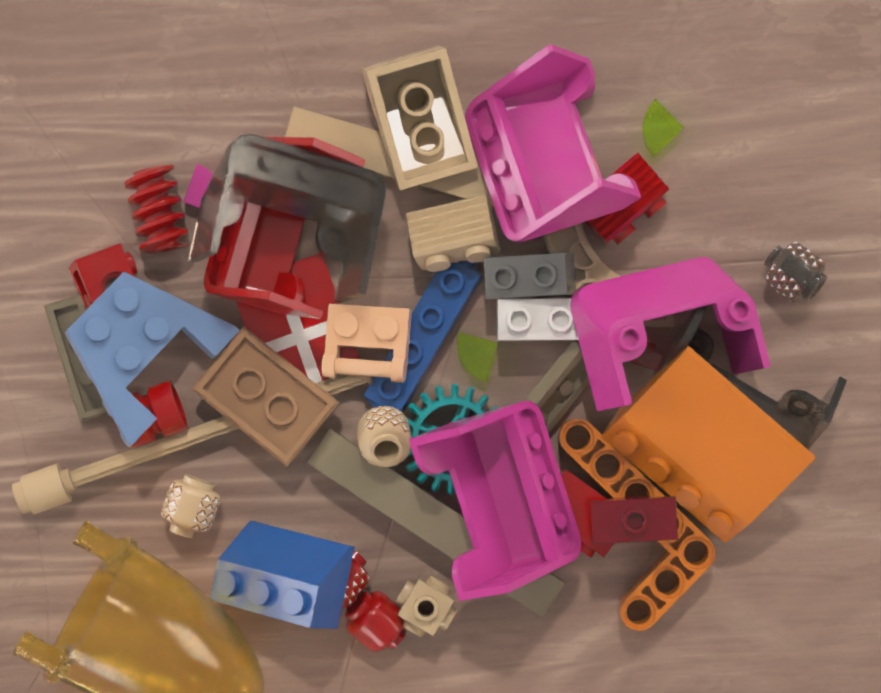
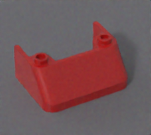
M314 137L250 138L241 148L204 274L205 290L208 293L273 312L321 319L322 310L302 303L305 297L303 281L301 277L290 273L311 197H323L335 187L338 180L337 172L339 167H364L365 159Z

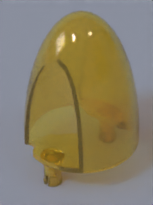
M87 520L77 532L73 544L97 556L103 562L75 603L54 645L45 642L26 630L12 653L44 670L43 679L46 682L54 685L62 681L85 693L264 692L262 669L254 649L236 622L214 600L176 570L138 547V541L135 538L127 535L124 538L120 536L116 539L90 524Z

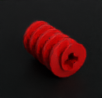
M161 165L136 171L133 173L134 176L124 183L127 189L138 191L128 198V202L130 205L141 206L140 209L131 215L134 221L145 222V224L135 230L137 237L149 238V240L138 247L141 253H164L191 245L179 243L178 241L179 238L189 233L188 229L175 227V223L184 218L185 214L172 211L171 209L172 206L182 201L181 197L168 195V191L177 186L178 182L167 180L164 177L165 174L174 170V165Z

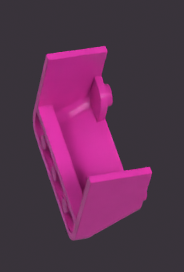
M698 257L588 284L577 289L572 295L570 308L597 411L632 404L622 362L636 359L644 352L647 345L644 321L713 304L716 319L721 327L733 375L771 367L753 299L714 260L707 257Z

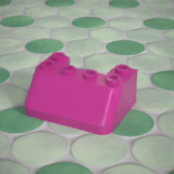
M526 400L446 424L409 439L414 459L421 471L428 475H434L449 470L470 535L473 549L457 556L452 565V579L459 601L509 593L574 561L579 556L581 551L580 533L543 415L535 403Z

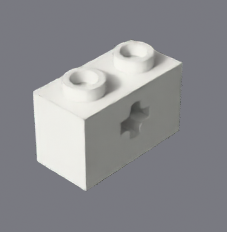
M571 298L497 299V342L579 341L570 308Z

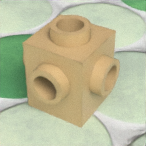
M419 575L414 584L407 581L395 601L401 605L398 616L404 619L403 627L420 637L425 632L434 636L438 628L445 631L457 612V609L451 606L454 602V595L449 593L451 586L433 575H430L428 579ZM424 600L432 602L434 611L430 615H422L418 610L420 602Z

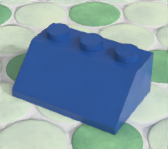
M249 521L218 558L209 600L308 628L338 629L355 546L257 521Z

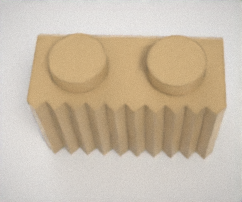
M486 195L406 213L412 253L421 270L439 272L448 269L452 262L458 263L459 261L466 260L471 263L482 262L484 258H490L492 253L497 254L500 252L493 211Z

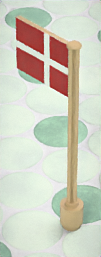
M322 252L293 262L290 273L301 277L303 281L305 297L302 303L322 310L321 319L285 315L236 301L244 327L329 395L332 396L366 383L372 384L374 377L341 374H338L336 378H325L322 376L329 304H340ZM340 348V358L360 359L356 348ZM223 416L178 434L164 437L155 442L72 471L69 468L63 470L60 464L56 463L21 476L20 481L12 484L13 494L22 514L32 512L35 515L72 502L71 493L77 491L78 486L239 428Z

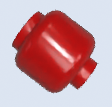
M381 591L362 592L354 604L347 608L345 612V617L348 618L346 622L348 633L372 652H379L387 647L394 649L406 635V630L403 627L404 619L398 616L401 607Z

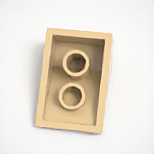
M435 46L361 68L371 106L399 190L478 168L446 48Z

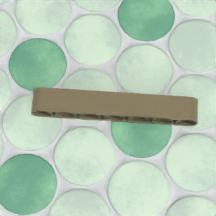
M329 428L307 463L453 560L460 554L473 549L463 514L393 468L376 467L368 463L361 455L358 445ZM550 572L505 594L544 617L566 582Z

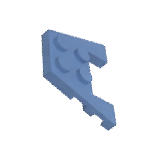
M123 272L64 333L89 379H92L103 399L102 403L109 416H112L121 433L119 435L123 442L130 447L157 419L126 389L132 380L180 330L211 359L240 330L214 315Z

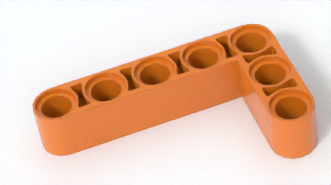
M575 418L562 424L557 436L561 448L612 498L625 497L626 489L633 483H641L646 490V496L665 497L633 464L601 436L602 434L589 422ZM576 425L584 427L588 434L586 444L578 449L571 448L566 442L567 431ZM604 454H611L617 462L616 471L609 477L599 476L595 468L597 459ZM677 507L678 540L657 541L666 551L622 595L618 602V615L624 624L632 630L643 631L653 626L714 561L715 548L710 539ZM691 541H701L705 549L702 559L698 562H688L684 556L685 547ZM665 570L673 571L676 575L675 586L666 592L659 591L655 584L658 574ZM635 600H643L648 606L646 616L638 621L630 620L626 613L627 607Z

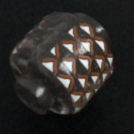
M793 242L785 248L778 245L769 254L764 263L769 268L766 274V283L793 303H798L803 299L807 302L811 301L821 290L828 277L824 274L825 262L798 242Z

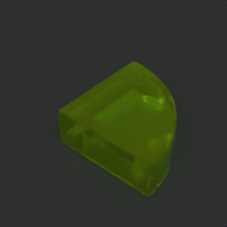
M657 99L648 107L642 124L643 139L653 157L684 128Z
M458 332L457 349L461 362L473 376L487 382L498 343Z

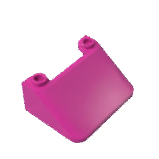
M554 45L546 46L473 99L465 114L469 135L502 231L508 239L517 242H524L620 211L641 198L637 184L630 176L617 173L603 180L576 104L581 100L590 98L595 90V73L590 59Z

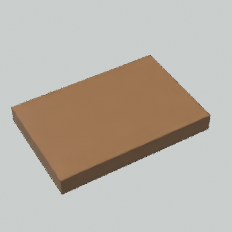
M244 326L191 389L287 468L340 405L336 399Z

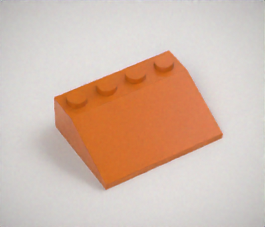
M689 346L631 397L632 404L619 408L601 435L671 497H676V501L724 543L750 525L816 457Z

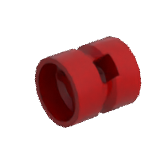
M171 380L148 387L146 395H141L137 391L131 393L145 407H149L150 412L157 418L131 446L133 449L155 442L156 436L159 433L169 437L188 430V423L181 400Z

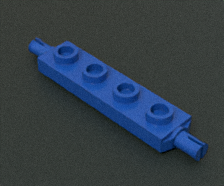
M467 260L459 261L458 263L452 262L448 269L435 273L412 312L405 383L391 382V378L374 377L372 384L369 385L363 395L373 408L390 406L400 410L402 413L405 411L483 279L482 275L474 267L476 263H471ZM394 350L389 351L384 361H392Z

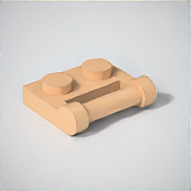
M329 304L325 353L322 359V376L325 378H336L338 374L385 377L391 378V382L405 383L412 310L406 308ZM340 348L394 350L392 361L340 358Z

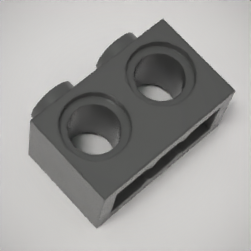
M572 253L484 258L486 299L573 295L576 291L575 260Z

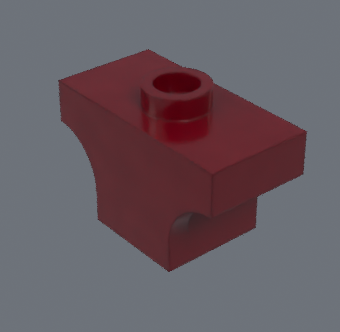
M638 496L590 501L593 544L678 540L676 497Z

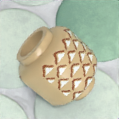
M379 406L364 413L359 420L357 427L358 445L361 455L368 463L376 467L387 468L396 466L406 459L411 451L409 439L412 436L408 419L400 410L390 406Z
M184 474L183 480L178 479L171 482L161 509L162 517L171 523L169 531L180 536L193 538L194 532L202 533L211 529L221 500L219 494L214 491L215 484L188 474Z

